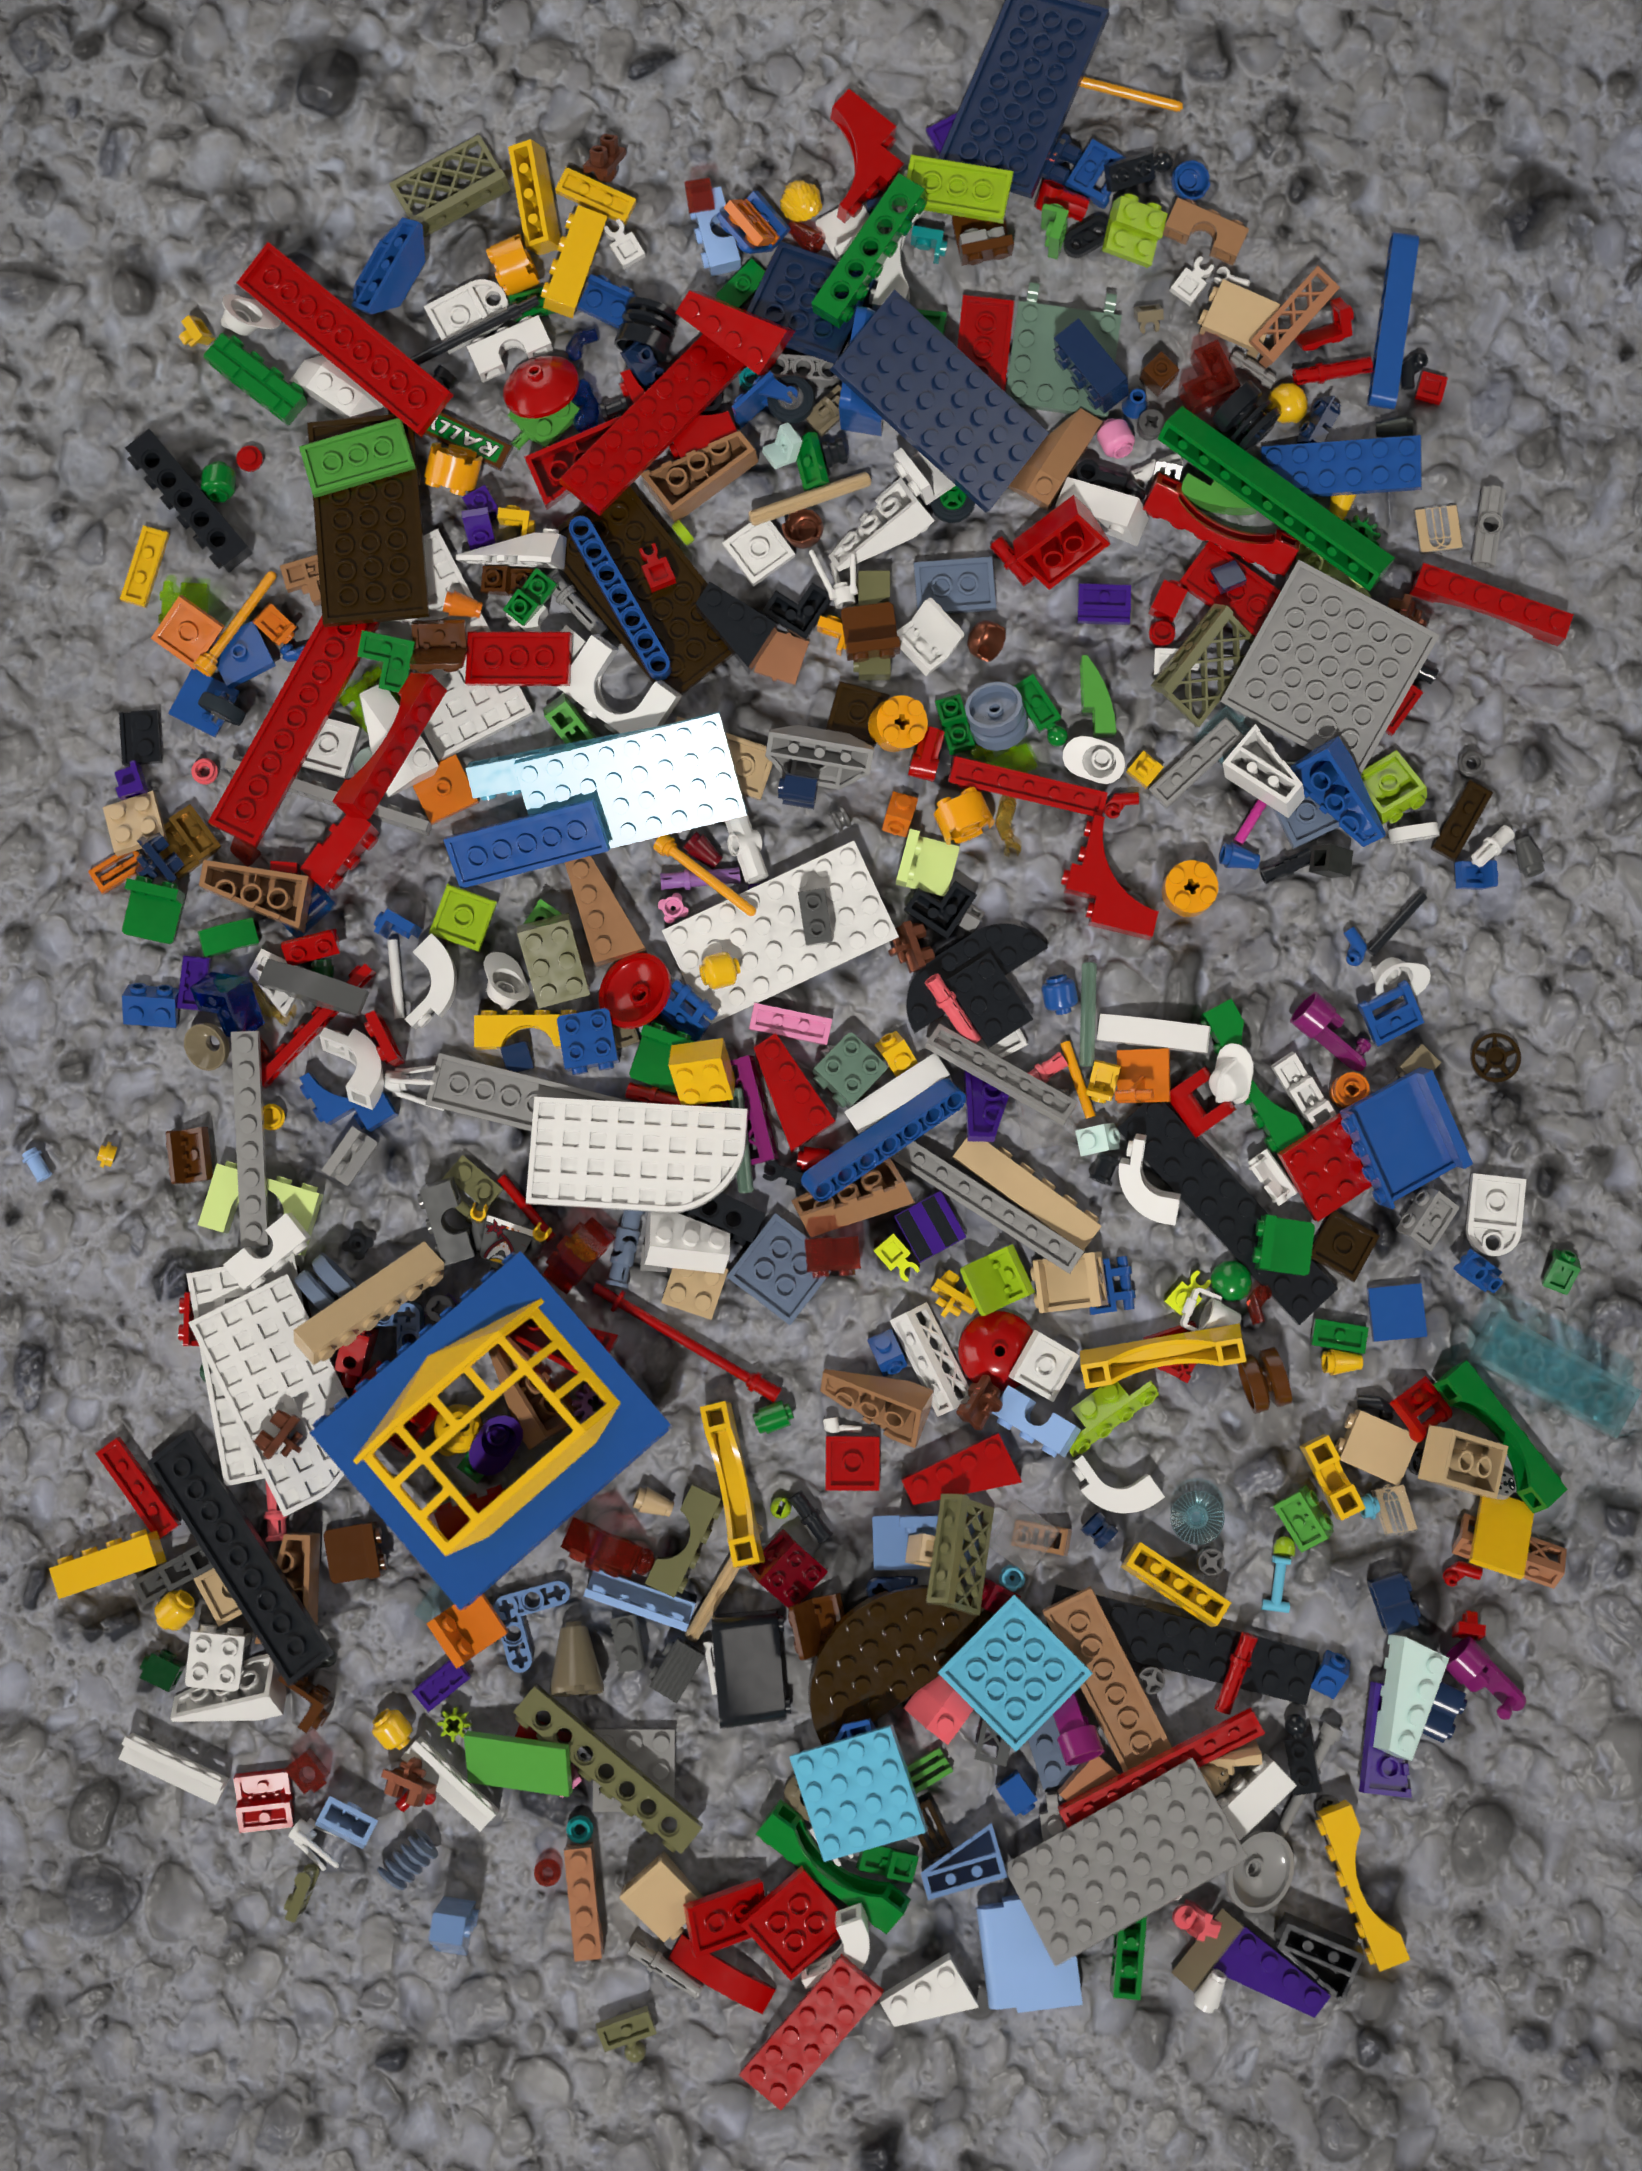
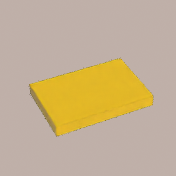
M1480 1496L1469 1563L1519 1580L1524 1577L1534 1514L1525 1502L1511 1497L1500 1500Z

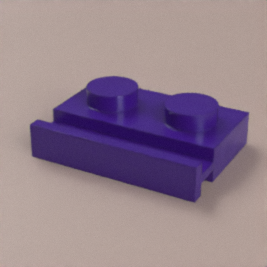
M1078 584V624L1130 625L1131 585Z

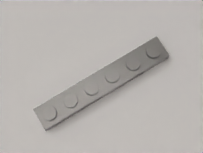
M941 1024L937 1026L926 1042V1049L1062 1126L1065 1125L1077 1106L1078 1101Z

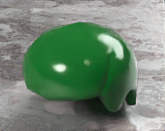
M1223 1261L1212 1272L1211 1287L1215 1294L1223 1297L1222 1299L1225 1302H1240L1249 1295L1252 1288L1251 1274L1243 1264L1237 1261Z

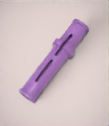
M739 867L707 870L724 884H741ZM684 869V872L660 873L662 890L674 888L691 890V887L709 886L688 869Z

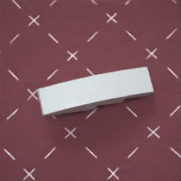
M1100 1014L1097 1040L1125 1043L1133 1046L1154 1047L1156 1049L1169 1048L1176 1051L1208 1053L1211 1027L1150 1018Z
M1291 1052L1271 1065L1284 1090L1311 1131L1337 1115L1330 1102L1322 1095L1314 1079L1306 1072L1296 1053Z
M934 1053L844 1113L858 1134H861L924 1090L951 1074L939 1056Z

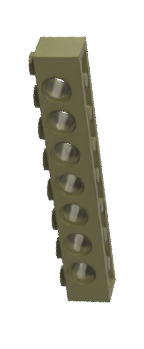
M536 1684L513 1711L517 1715L516 1721L526 1729L529 1726L538 1733L536 1737L540 1741L569 1744L570 1763L572 1761L580 1768L578 1773L590 1782L593 1779L601 1786L599 1788L600 1792L607 1798L612 1799L614 1797L621 1803L620 1808L630 1817L636 1815L643 1821L641 1826L652 1835L656 1832L664 1839L662 1844L674 1853L677 1850L682 1854L703 1828V1823L553 1696H550L540 1685ZM541 1710L549 1712L551 1722L548 1724L540 1723L537 1719V1713ZM561 1728L569 1729L572 1733V1739L568 1742L560 1740L558 1730ZM589 1746L593 1751V1757L583 1759L579 1755V1748ZM602 1764H610L614 1768V1774L610 1777L603 1776L599 1770ZM625 1781L632 1782L635 1786V1792L629 1795L624 1794L620 1788L621 1783ZM645 1799H651L655 1802L656 1809L653 1812H646L643 1810L641 1802ZM666 1817H673L677 1821V1827L673 1830H668L663 1826L662 1820Z

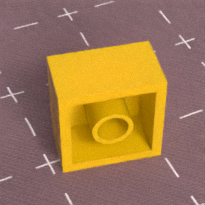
M723 1038L671 1045L668 1066L681 1105L690 1106L734 1099L736 1079Z

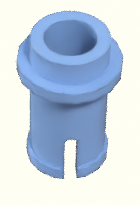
M34 1147L22 1154L24 1158L22 1162L27 1163L37 1183L53 1174L41 1157V1150L38 1151Z

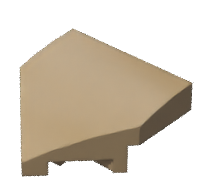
M1256 1739L1205 1765L1211 1766L1214 1764L1216 1767L1226 1768L1228 1774L1233 1775L1234 1766L1262 1765V1753Z

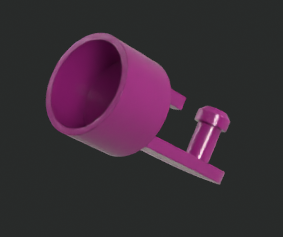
M1317 992L1309 995L1291 1016L1290 1023L1309 1039L1314 1038L1350 1069L1363 1071L1367 1063L1363 1055L1372 1047L1370 1041L1360 1038L1356 1043V1048H1351L1331 1031L1342 1027L1345 1021L1336 1013V1008Z
M1468 1636L1462 1639L1445 1655L1449 1658L1446 1670L1460 1684H1464L1471 1692H1477L1486 1687L1502 1704L1496 1711L1499 1718L1509 1720L1512 1716V1711H1520L1524 1708L1526 1704L1525 1695L1490 1660V1656L1472 1637Z
M1074 1692L1053 1714L1060 1733L1057 1742L1067 1766L1088 1762L1104 1753L1096 1726L1090 1725L1088 1718L1082 1715Z

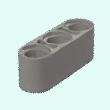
M780 354L773 367L781 366L784 368V371L780 374L773 373L776 380L784 376L793 375L806 380L812 388L825 389L834 388L841 381L836 375L826 377L823 374L825 370L830 369L834 365L833 363L813 356ZM805 367L810 370V373L803 376L798 374L797 370Z

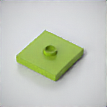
M447 884L429 934L432 933L435 937L480 952L498 903Z

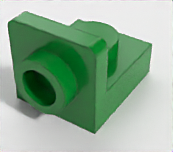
M1554 1249L1552 1252L1553 1260L1541 1281L1542 1286L1568 1295L1581 1270L1580 1261L1577 1255L1569 1250L1560 1251Z

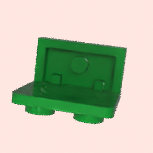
M136 876L135 880L127 878L124 889L131 893L122 932L132 937L172 944L175 941L186 894L178 890V885L162 882L160 886L151 884L152 879Z
M651 1022L650 1026L644 1025L642 1028V1038L629 1075L632 1079L677 1093L668 1066L671 1045L694 1041H691L692 1036L676 1031L674 1035L666 1032L667 1027Z
M1274 1215L1261 1216V1220H1258L1256 1225V1236H1259L1258 1247H1254L1252 1256L1255 1269L1302 1276L1309 1274L1315 1231L1314 1224L1305 1221L1277 1218Z

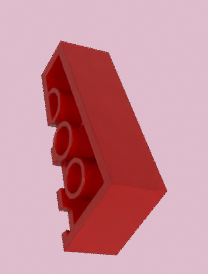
M689 290L675 312L757 375H766L771 370L795 333L793 329L752 314L749 311L730 305L700 291Z

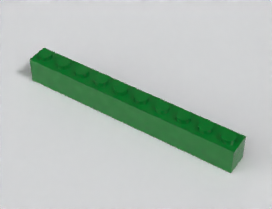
M1181 406L1166 421L1157 440L1362 587L1370 591L1385 575L1395 557L1189 410Z

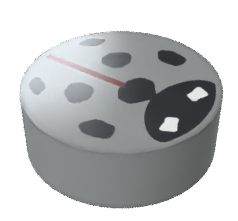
M1504 1471L1497 1499L1500 1500L1509 1498L1516 1489L1514 1478Z

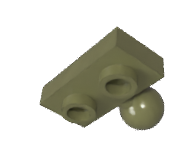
M648 2005L596 2023V2031L604 2051L607 2052L626 2045L624 2054L626 2059L632 2063L642 2061L646 2055L645 2045L639 2040L657 2034Z

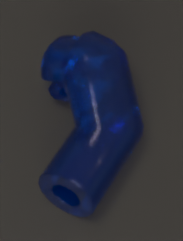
M595 328L576 333L571 337L566 345V353H568L570 360L576 361L581 359L582 347L585 344L599 341Z

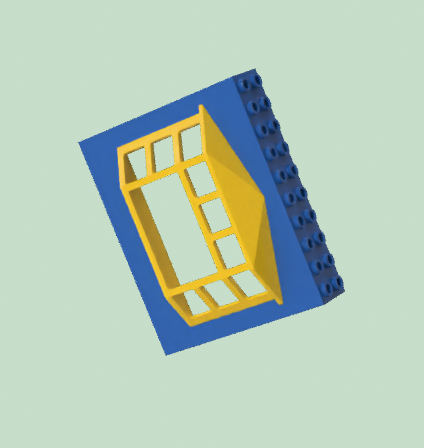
M521 1251L517 1254L515 1252L510 1253L502 1261L504 1266L497 1272L494 1270L488 1272L481 1279L483 1284L476 1290L473 1288L467 1290L460 1297L461 1303L455 1308L452 1306L446 1308L439 1315L441 1319L434 1326L428 1324L418 1333L420 1337L413 1344L408 1342L397 1351L399 1356L392 1362L387 1360L376 1369L378 1374L371 1380L366 1378L355 1387L357 1392L350 1398L345 1396L333 1406L335 1411L329 1416L323 1415L312 1424L314 1429L310 1432L316 1442L459 1610H464L673 1428ZM531 1318L547 1335L551 1343L531 1359L525 1361L508 1342L506 1336ZM500 1344L518 1365V1369L497 1388L490 1390L472 1369V1365L495 1345ZM555 1350H560L578 1371V1374L556 1392H551L533 1371V1367ZM465 1373L482 1392L484 1399L460 1420H457L441 1402L438 1395ZM526 1375L569 1424L573 1432L483 1511L477 1513L432 1461L431 1456L520 1378ZM582 1381H586L604 1401L605 1406L584 1423L579 1424L563 1406L560 1399ZM428 1403H432L450 1424V1428L423 1450L404 1428V1424ZM395 1432L399 1434L416 1454V1458L397 1477H394L375 1455V1452ZM422 1464L427 1467L443 1486V1490L423 1509L416 1504L402 1487V1483ZM448 1496H451L470 1518V1522L450 1541L445 1538L429 1519V1515Z

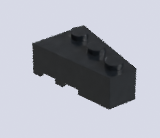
M1284 1912L1274 1935L1277 1948L1302 1970L1307 1971L1316 1979L1317 1983L1336 1996L1338 2001L1344 2004L1365 1956L1361 1943Z

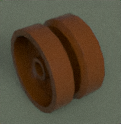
M1275 1347L1260 1350L1259 1363L1252 1354L1246 1355L1247 1362L1237 1363L1242 1387L1254 1414L1269 1410L1270 1399L1277 1407L1292 1403L1288 1376Z

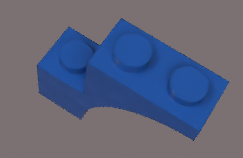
M309 1072L300 1077L303 1084L299 1087L307 1100L311 1098L316 1107L313 1111L320 1122L325 1121L326 1124L332 1125L356 1111L357 1114L354 1115V1118L360 1128L366 1127L368 1131L372 1132L399 1116L385 1092H382L374 1109L370 1110L350 1102L346 1097L332 1094Z

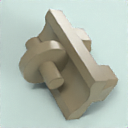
M839 385L823 397L805 419L821 437L840 421L839 400L841 387Z

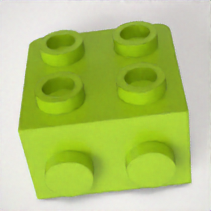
M1013 1244L971 1262L960 1269L963 1280L981 1316H986L1035 1293Z

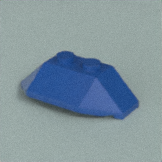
M402 217L398 221V225L392 228L378 242L354 284L351 307L368 314H375L401 306L425 264L423 225L420 222Z

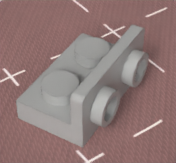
M352 1126L322 1168V1171L336 1178L344 1185L349 1186L377 1147L378 1142Z
M1424 1186L1416 1194L1408 1211L1401 1217L1396 1230L1410 1237L1425 1250L1432 1252L1460 1207L1440 1191Z

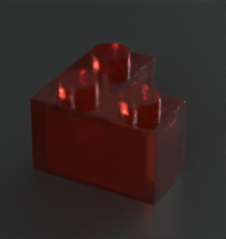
M1218 339L1193 351L1190 362L1198 377L1182 384L1178 395L1184 407L1196 415L1226 401L1240 388L1241 385Z
M593 1217L585 1224L580 1221L571 1231L572 1237L569 1238L566 1235L556 1246L559 1252L555 1250L545 1262L549 1266L543 1275L566 1295L583 1279L591 1266L607 1251L616 1238Z
M858 1236L804 1239L807 1274H812L813 1278L829 1277V1272L839 1271V1276L856 1275L855 1270L861 1269Z
M573 1517L560 1546L570 1552L569 1558L581 1563L585 1561L584 1566L596 1572H599L602 1568L605 1574L614 1578H618L619 1575L631 1577L643 1547L627 1538L609 1533L593 1523Z

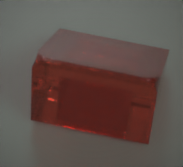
M710 178L684 182L689 214L715 210Z
M236 837L233 838L230 851L245 866L250 867L260 857L261 852L256 847Z

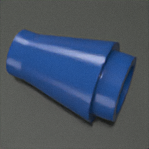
M1134 389L1122 401L1123 413L1132 419L1140 418V415L1148 408L1145 392L1141 389Z
M1233 842L1230 844L1224 843L1219 854V864H1223L1225 868L1256 870L1260 863L1259 854H1255Z

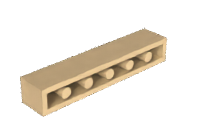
M967 1138L952 1159L1035 1220L1083 1251L1102 1227L1097 1223L1099 1218L1088 1210L1083 1213L1075 1207L1078 1203L1067 1194H1064L1063 1197L1054 1191L1055 1185L1045 1178L1041 1181L1032 1175L1035 1172L1032 1168L1023 1162L1020 1165L1011 1160L1013 1155L1000 1146L996 1149L989 1144L990 1142L967 1141Z
M425 1241L295 1328L293 1330L294 1343L313 1365L320 1361L328 1360L337 1349L343 1345H350L363 1331H370L378 1324L379 1320L387 1315L395 1314L401 1305L418 1298L427 1287L437 1285L444 1276V1262Z

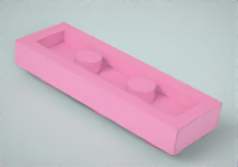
M754 1003L749 1030L772 1035L776 1033L778 1036L827 1046L832 1019Z

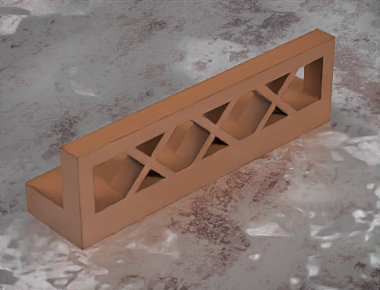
M1319 266L1307 276L1249 341L1263 356L1258 362L1264 368L1269 367L1340 288ZM1315 276L1326 285L1321 292H1312L1311 280ZM1296 297H1307V307L1305 310L1295 311L1294 299ZM1290 305V311H1285L1286 308ZM1279 316H1290L1291 325L1288 329H1278ZM1263 334L1274 335V344L1269 350L1258 341Z
M1466 1513L1462 1516L1460 1534L1452 1546L1453 1554L1467 1559L1470 1558L1474 1533L1468 1532V1524L1475 1526L1476 1517ZM1531 1536L1529 1547L1533 1552H1528L1523 1578L1554 1589L1565 1574L1567 1549ZM1549 1552L1558 1555V1563L1549 1560L1544 1553Z

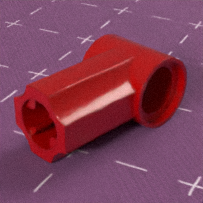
M1044 179L1034 207L1042 211L1044 204H1059L1065 210H1069L1068 217L1082 222L1087 212L1090 198L1065 190L1063 185L1055 181Z
M927 726L924 738L918 743L917 751L913 754L908 776L934 782L940 760L938 756L945 731Z

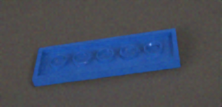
M1421 435L1261 447V462L1309 497L1422 490Z
M594 798L458 833L443 839L460 889L610 850Z

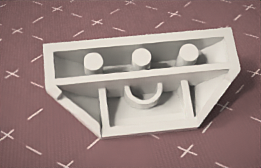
M323 355L304 360L290 379V383L295 382L306 394L343 419L389 415L388 409Z

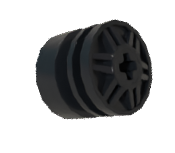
M643 297L627 299L626 310L623 311L622 319L626 323L619 325L614 342L615 346L623 351L632 345L634 341H637L651 348L657 362L666 361L671 346V340L668 337L674 335V326L678 323L679 315L669 306Z
M1250 380L1226 400L1211 420L1223 433L1235 427L1237 430L1234 432L1231 441L1236 443L1244 437L1239 447L1245 451L1262 441L1274 428V424L1282 414L1277 407L1266 414L1273 404L1271 400L1264 402L1260 406L1257 405L1263 392Z

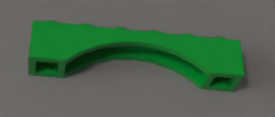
M1232 998L1200 1016L1202 1019L1199 1022L1200 1025L1211 1027L1210 1035L1215 1042L1212 1047L1217 1056L1225 1045L1235 1043L1242 1046L1244 1020ZM1252 1080L1249 1097L1243 1103L1245 1106L1250 1105L1254 1113L1251 1115L1253 1122L1258 1129L1262 1128L1267 1137L1264 1138V1141L1271 1152L1275 1151L1277 1154L1307 1133L1297 1115L1271 1102Z
M1467 1360L1453 1366L1433 1384L1449 1406L1461 1409L1477 1418L1489 1428L1502 1445L1508 1446L1507 1456L1513 1469L1516 1492L1533 1514L1548 1509L1568 1490L1562 1483L1560 1476L1552 1470L1545 1461L1544 1456L1537 1451L1528 1439L1527 1434L1520 1429L1511 1417L1510 1412L1502 1406L1492 1389L1484 1383L1477 1370Z
M781 1799L765 1817L755 1834L765 1844L770 1845L783 1855L786 1860L792 1862L798 1868L802 1866L815 1881L849 1907L861 1903L868 1921L886 1935L904 1915L911 1901V1898L890 1882L874 1881L860 1877L837 1866L832 1860L824 1862L820 1849L808 1832L802 1815Z

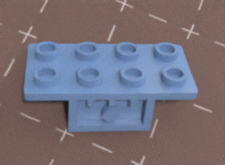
M938 1514L873 1516L874 1570L931 1569V1567L905 1563L909 1535H936ZM972 1522L968 1526L971 1535L975 1532ZM977 1539L974 1542V1545L976 1547V1550L978 1551L980 1543ZM967 1550L964 1553V1555L968 1562L971 1559V1556L969 1551Z

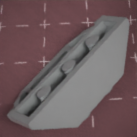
M793 725L769 730L765 756L784 777L786 773L818 778V786L841 790L870 774L874 747L848 733Z

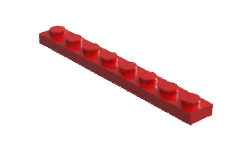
M1250 1707L1057 1806L1058 1811L1069 1828L1191 1758H1194L1200 1768L1264 1735L1265 1732L1253 1709Z

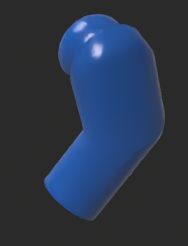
M285 644L280 649L283 655L282 658L286 662L297 661L305 645L294 649L292 644Z
M1354 926L1343 933L1350 943L1346 961L1351 966H1359L1364 960L1367 945Z

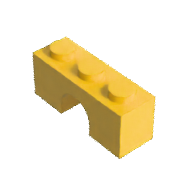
M1322 1434L1299 1446L1336 1519L1342 1521L1366 1509L1354 1484L1345 1475L1339 1462L1341 1458L1329 1435Z

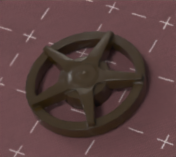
M1490 1033L1475 1042L1471 1050L1470 1062L1474 1072L1481 1079L1492 1083H1500L1516 1074L1521 1064V1052L1516 1042L1509 1036L1501 1033ZM1492 1038V1047L1487 1052L1477 1050L1481 1042ZM1497 1038L1506 1040L1514 1050L1505 1052L1502 1048L1498 1047ZM1475 1054L1484 1058L1486 1067L1483 1073L1476 1064ZM1516 1054L1515 1067L1509 1073L1504 1064L1508 1056ZM1498 1068L1506 1075L1502 1078L1486 1076L1491 1069Z

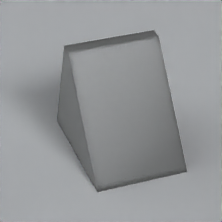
M970 905L959 926L974 933L985 912Z

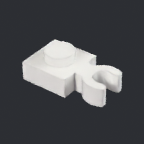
M617 219L616 224L619 228L617 232H611L608 226H605L604 229L607 238L615 241L609 244L610 249L624 270L646 256L634 234L630 232L625 235L624 224L620 219Z
M1201 256L1196 259L1193 272L1185 268L1170 288L1172 294L1189 306L1193 304L1206 287L1207 282L1203 279L1208 278L1214 269V265L1211 264L1207 270H1202L1199 267L1203 260Z

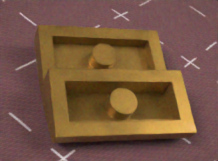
M191 804L168 818L169 822L164 824L169 846L159 853L165 859L175 852L184 863V866L175 873L178 880L192 872L203 863V860H207L221 848L220 843Z

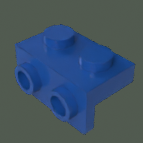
M144 983L128 985L122 994L123 1024L176 1028L179 1024L177 1008L179 988H173L171 985L146 986Z

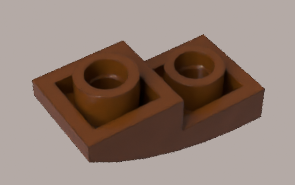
M483 566L481 592L513 596L517 589L523 587L535 569Z

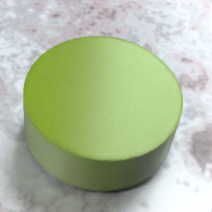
M679 519L672 524V529L685 545H690L695 540Z

